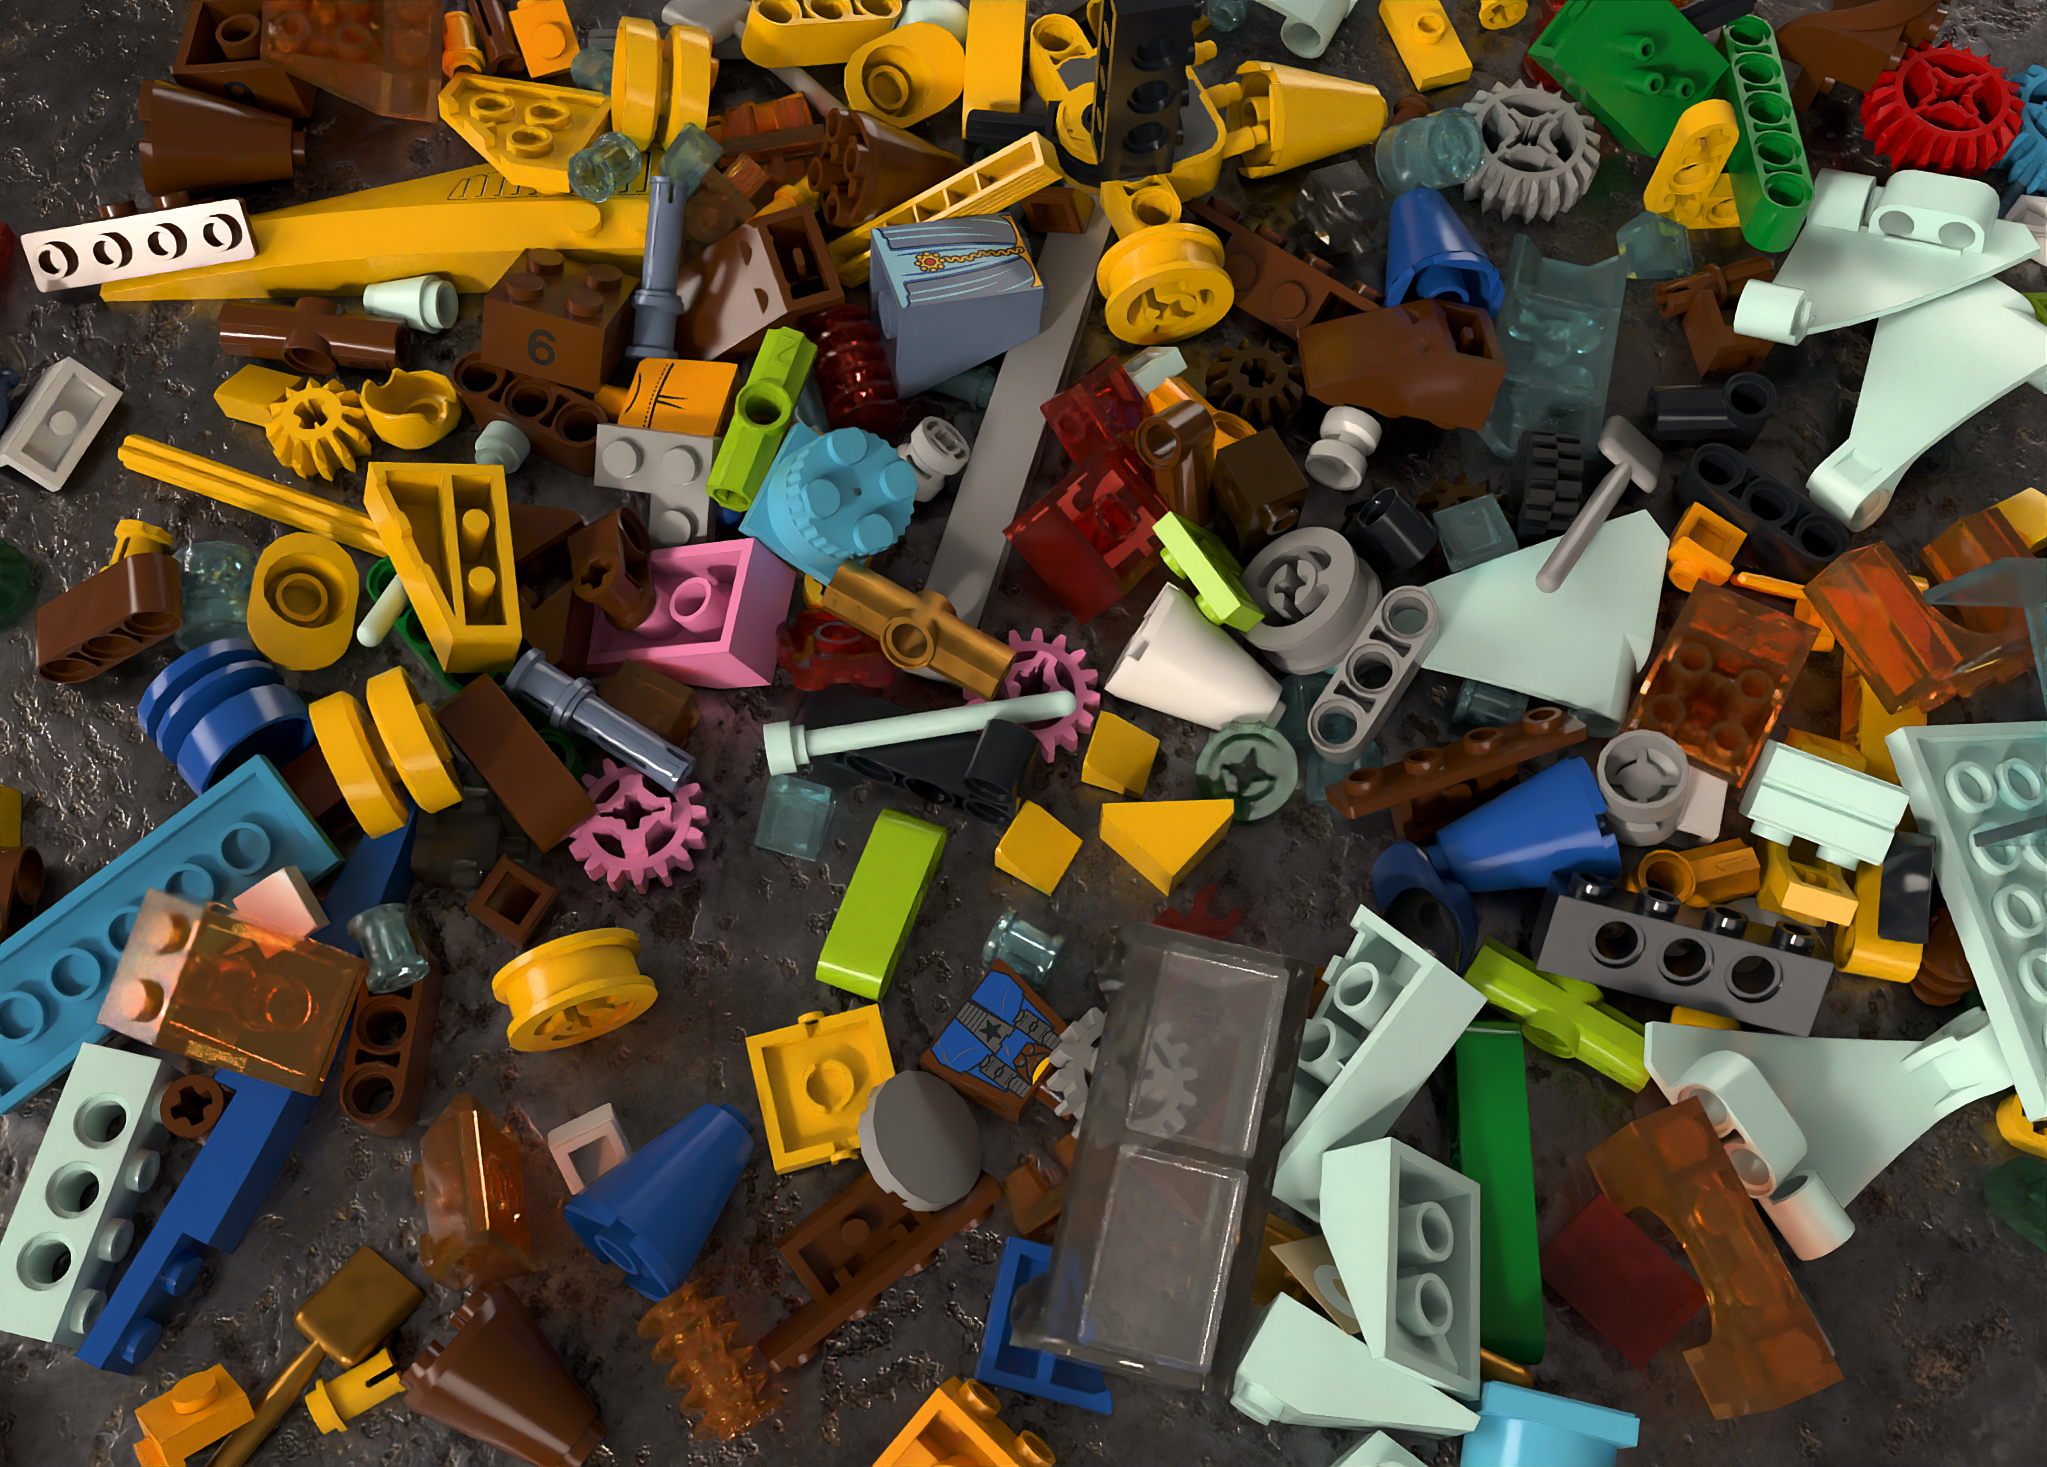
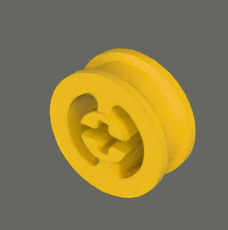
M1169 223L1142 229L1113 245L1100 260L1096 272L1099 290L1107 299L1105 317L1110 331L1116 337L1129 343L1162 345L1191 338L1220 321L1233 304L1234 288L1230 276L1222 269L1225 262V254L1218 236L1211 230L1199 225Z
M600 928L583 931L542 944L505 965L494 976L491 985L496 1000L509 1005L513 1021L507 1028V1036L511 1047L520 1051L538 1052L575 1045L613 1031L634 1020L649 1009L656 1001L658 992L654 981L650 977L640 975L635 960L642 951L638 935L632 930L624 928Z

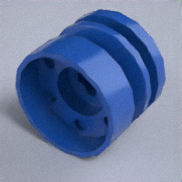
M239 638L211 641L185 653L167 666L149 685L138 707L139 726L157 744V748L172 764H177L178 773L198 797L256 754L267 756L279 772L318 742L310 719L308 706L291 687L285 686V680L251 641Z

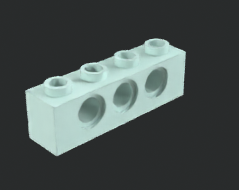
M82 1043L0 1244L1 1331L77 1349L81 1348L107 1305L105 1289L115 1263L123 1259L131 1245L134 1234L132 1219L141 1195L150 1189L159 1171L160 1154L158 1151L167 1130L160 1116L162 1097L171 1084L181 1077L188 1075L161 1059L91 1043ZM126 1113V1124L123 1131L116 1138L107 1142L106 1133L110 1123L117 1116ZM98 1180L99 1193L96 1200L87 1209L81 1211L79 1203L83 1191L88 1185ZM70 1250V1267L61 1279L54 1282L52 1278L53 1265L62 1253Z

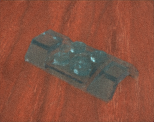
M1515 233L1503 287L1505 295L1500 311L1497 314L1494 328L1508 369L1481 431L1476 430L1497 456L1513 460L1515 451H1518L1517 443L1519 438L1522 437L1523 431L1533 429L1576 433V435L1580 436V444L1583 446V454L1580 461L1595 458L1598 452L1597 443L1602 430L1630 257L1616 255L1586 267L1542 257L1528 235Z

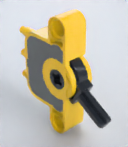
M1049 14L1037 19L1032 25L1030 32L1029 76L1047 109V116L973 109L968 113L966 121V138L971 143L1009 146L1035 131L1046 138L1047 141H1050L1055 147L1063 178L1069 185L1084 193L1100 195L1099 203L1120 240L1148 227L1180 223L1181 203L1189 201L1193 197H1200L1214 188L1219 181L1222 160L1254 149L1256 145L1266 142L1268 131L1264 125L1258 124L1227 133L1224 121L1217 110L1241 99L1243 95L1241 85L1234 81L1226 85L1219 84L1204 90L1192 68L1202 65L1206 60L1215 58L1217 47L1211 40L1202 43L1195 42L1194 65L1186 66L1185 70L1189 84L1188 107L1180 108L1184 135L1182 147H1175L1171 173L1102 182L1090 135L1097 47L1092 49L1075 20L1062 14Z

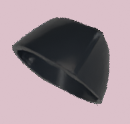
M1895 831L1883 861L1878 918V937L1880 939L1912 944H1928L1934 877L1932 865L1933 853L1936 850V836Z

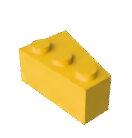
M369 462L363 503L444 672H511L521 643L522 630L504 465Z

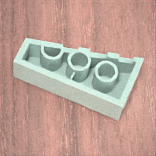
M1360 904L1350 923V926L1358 932L1344 958L1334 955L1322 977V980L1330 986L1312 1020L1302 1016L1289 1039L1293 1042L1292 1058L1285 1072L1271 1074L1230 1152V1155L1265 1191L1317 1223L1320 1220L1319 1191L1322 1176V1154L1382 1139L1488 1000L1486 996L1362 904Z

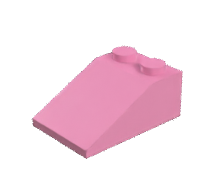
M755 537L652 550L650 554L656 604L645 622L634 629L618 631L606 621L604 610L594 603V620L586 671L717 689L772 685L796 572Z

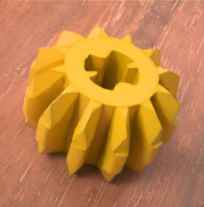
M309 377L306 388L299 392L286 386V397L288 400L283 403L269 404L270 415L273 420L264 426L266 428V436L275 449L273 453L282 466H286L288 470L294 468L298 476L303 477L307 482L320 472L323 478L332 483L337 469L344 467L356 473L354 458L356 456L372 455V445L368 439L374 436L376 432L365 415L360 403V394H357L354 389L347 391L345 386L335 378L321 387L319 382Z

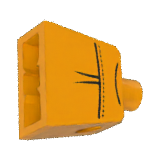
M647 357L639 362L630 389L605 384L598 394L595 393L593 402L603 408L608 421L617 424L722 437L723 443L735 413L736 397L742 388V381L738 364Z

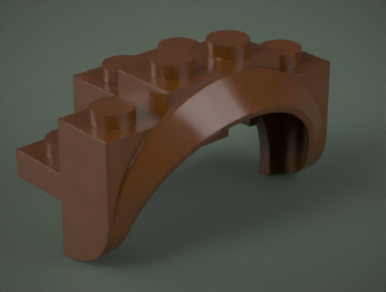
M1834 0L1829 11L1802 15L1784 24L1777 31L1774 30L1780 58L1803 67L1790 93L1793 108L1806 113L1817 92L1827 96L1836 80L1869 93L1882 71H1895L1907 47L1916 50L1919 43L1923 40L1930 44L1933 42L1948 13L1947 10L1939 8L1940 3L1948 6L1951 0Z

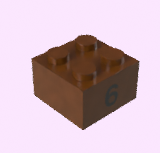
M193 0L172 76L180 86L293 119L310 118L329 37L310 0Z
M525 248L484 297L480 362L598 394L624 357L626 347L632 345L635 309L630 306L631 296L634 295V291L640 290L641 279L622 274L621 270L608 264L589 265L566 259L560 252L552 249Z

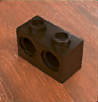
M1273 426L1218 449L1208 493L1211 523L1242 567L1249 565L1257 554L1271 542L1297 529L1309 489L1307 481Z

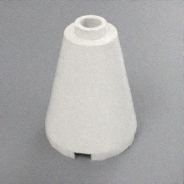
M1167 582L1144 615L1145 619L1137 632L1131 636L1105 682L1106 686L1104 689L1115 697L1248 741L1252 740L1258 732L1267 737L1276 727L1287 704L1279 700L1283 687L1228 633L1212 623L1200 610L1196 602L1180 587L1178 588Z

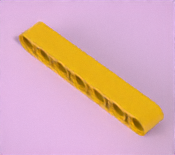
M1859 567L1854 572L1847 590L1857 592L1862 604V615L1859 628L1854 637L1844 640L1840 741L1854 745L1868 762L1864 774L1902 787L1884 737L1901 727L1927 726L1929 583L1924 577ZM1909 803L1894 832L1919 833ZM1860 859L1855 871L1841 867L1842 876L1859 903L1849 927L1833 922L1832 951L1835 968L1840 972L1900 983H1910L1915 978L1919 969L1923 944L1895 942L1878 937L1883 863L1877 866Z

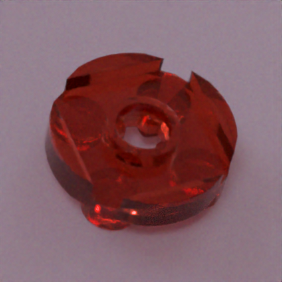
M814 608L797 613L796 626L787 629L785 621H783L776 628V660L784 670L793 674V684L799 689L819 691L828 688L831 683L856 682L869 687H883L895 680V668L897 666L886 657L879 640L822 608Z

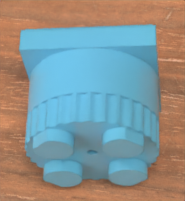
M798 422L790 428L738 530L750 538L755 537L770 551L827 587L838 567L845 559L849 557L864 565L868 557L888 549L890 545L898 542L899 536L905 534V527L911 523L910 515L914 512V494L918 490L913 466L904 461L903 458H900L897 450L890 447L885 439H879L875 433L869 434L864 429L860 430L857 427H851L846 429L840 428L832 433L828 432L821 436L802 422Z
M1495 1380L1480 1384V1400L1466 1401L1459 1397L1455 1398L1456 1402L1481 1417L1474 1431L1464 1433L1460 1467H1616L1618 1449L1637 1447L1640 1419L1635 1418V1414Z

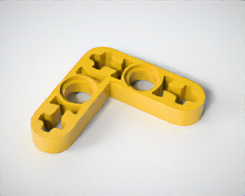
M1719 99L1703 101L1687 109L1679 118L1643 195L1648 223L1652 228L1669 231L1741 227L1729 173H1721L1740 134L1731 103ZM1692 165H1697V166H1694V167L1689 168V169H1684V168L1689 167V166H1692Z

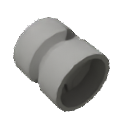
M1641 729L1624 732L1610 740L1600 753L1596 782L1608 811L1602 813L1608 835L1615 833L1616 840L1619 842L1641 847L1655 845L1667 839L1680 825L1686 797L1689 766L1686 754L1676 741L1660 732Z

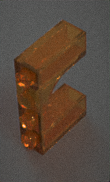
M1998 507L1961 517L1918 552L1919 556L1960 611L1967 629L1950 621L1930 604L1884 541L1843 553L1802 588L1806 597L1890 716L1915 706L1924 714L1943 705L1957 694H1959L1961 699H1964L1984 689L1995 680L1999 684H2004L2023 674L2032 666L2036 671L2047 667V572Z
M1697 1095L1632 1121L1584 1154L1615 1218L1617 1219L1643 1207L1653 1211L1677 1237L1699 1276L1711 1312L1712 1336L1710 1340L1687 1349L1682 1353L1716 1421L1778 1409L1844 1380L1834 1357Z

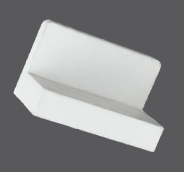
M70 356L48 367L0 436V467L8 464L51 492L60 490L121 398L123 392Z

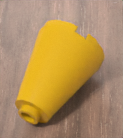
M1263 60L1247 61L1239 66L1235 75H1243L1240 83L1243 95L1241 99L1231 102L1229 106H1226L1225 120L1227 133L1262 124L1267 128L1268 139L1266 142L1256 145L1254 149L1237 154L1242 156L1246 166L1245 168H1237L1241 175L1250 179L1265 178L1374 142L1381 130L1386 126L1388 106L1386 100L1374 85Z

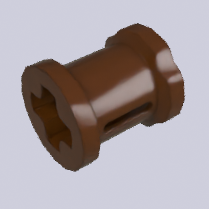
M192 1074L181 1077L169 1086L162 1097L160 1104L161 1120L165 1127L177 1136L188 1138L192 1143L204 1146L235 1093L223 1090L218 1082L206 1075ZM210 1101L213 1102V1103L207 1105L206 1107H204V1105H206V1104L209 1103ZM203 1118L205 1119V1120H203L202 1122H200L199 1124L196 1123L197 1121H199V1120H201V1119H203Z

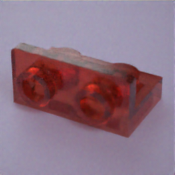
M1115 354L1098 362L1071 387L1048 399L1040 406L1042 414L1094 494L1102 479L1112 469L1126 483L1116 492L1108 505L1145 488L1152 482L1151 468L1143 462L1137 453L1135 432L1139 424L1152 416L1153 413Z

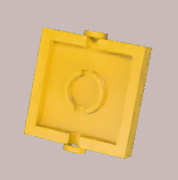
M878 1003L825 1017L822 1011L809 1012L798 1017V1024L745 1038L774 1169L777 1175L831 1161L832 1165H836L842 1159H858V1154L862 1153L858 1124L860 1113L867 1110L870 1099L867 1096L875 1086L895 1076ZM819 1020L817 1023L806 1025L809 1021Z

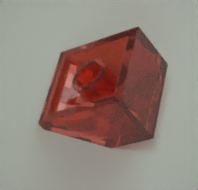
M1108 439L1002 532L1083 626L1124 597L1163 559L1160 551L1165 545L1152 527L1170 510L1113 442Z

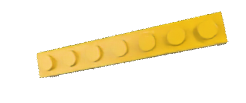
M1035 131L827 244L826 246L839 282L853 289L869 280L871 229L997 213L1063 178L1054 145Z

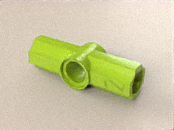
M785 326L781 329H768L748 381L736 397L734 416L705 486V494L715 499L722 507L739 513L748 511L788 434L790 422L818 351V346L810 342L802 332ZM755 414H766L774 418L775 422L761 425L751 421L749 417Z
M1487 935L1462 976L1463 980L1488 998L1485 1003L1487 1006L1511 1020L1517 1021L1520 1024L1522 1035L1539 1049L1560 1058L1570 1059L1576 1057L1636 1093L1645 1087L1651 1075L1644 1066V1025L1604 1003L1605 997L1603 993L1593 983L1537 970L1533 961Z

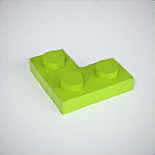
M1169 511L1152 527L1165 545L1160 551L1161 557L1181 579L1190 578L1200 592L1194 600L1212 623L1219 627L1226 623L1247 633L1265 617L1264 613L1239 582L1245 569L1220 537L1172 511Z

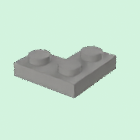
M613 423L597 424L594 486L651 493L649 538L652 550L713 543L716 536L718 502L705 494V486L722 446V437Z

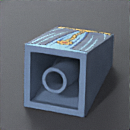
M1009 212L871 229L868 323L898 400L910 398L1039 335L1041 312L1049 306V286L1044 273H1037L1032 263L1031 247L1027 236L1019 234Z

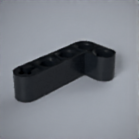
M814 678L811 680L791 725H804L805 730L808 731L919 712L829 679ZM991 719L987 721L981 736L969 731L811 757L987 824L1009 828L1024 805L1039 771L1041 743L1032 732L1018 724L1002 719Z

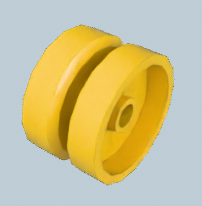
M622 16L616 35L611 82V132L615 149L644 152L654 140L658 126L659 141L667 154L696 157L700 153L708 116L711 72L710 43L708 32L704 27L675 23L665 36L662 48L660 33L652 20Z
M401 665L367 680L366 698L375 723L371 722L359 701L342 690L309 704L310 719L324 757L351 811L371 839H377L408 825L410 809L401 784L402 781L419 807L429 813H436L465 800L464 791L451 760L453 756L445 735L427 702L423 701L412 679Z

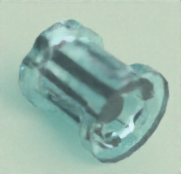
M619 132L602 134L593 143L592 148L579 150L569 159L568 180L580 197L597 203L606 201L617 191L618 185L628 184L640 174L642 167L641 154L636 144L624 134Z
M1465 677L1457 695L1450 722L1460 724L1463 720L1483 727L1496 728L1522 720L1530 695Z
M389 903L368 909L351 919L346 926L350 940L360 944L370 971L365 981L368 989L372 990L374 994L400 990L418 982L430 971L427 960L422 955H417L406 926L411 919L407 906L402 903Z
M1009 906L992 929L984 945L981 958L992 963L999 957L1010 967L1030 977V985L1041 990L1058 964L1067 945L1068 938L1060 933L1054 937L1047 935L1019 919V911Z

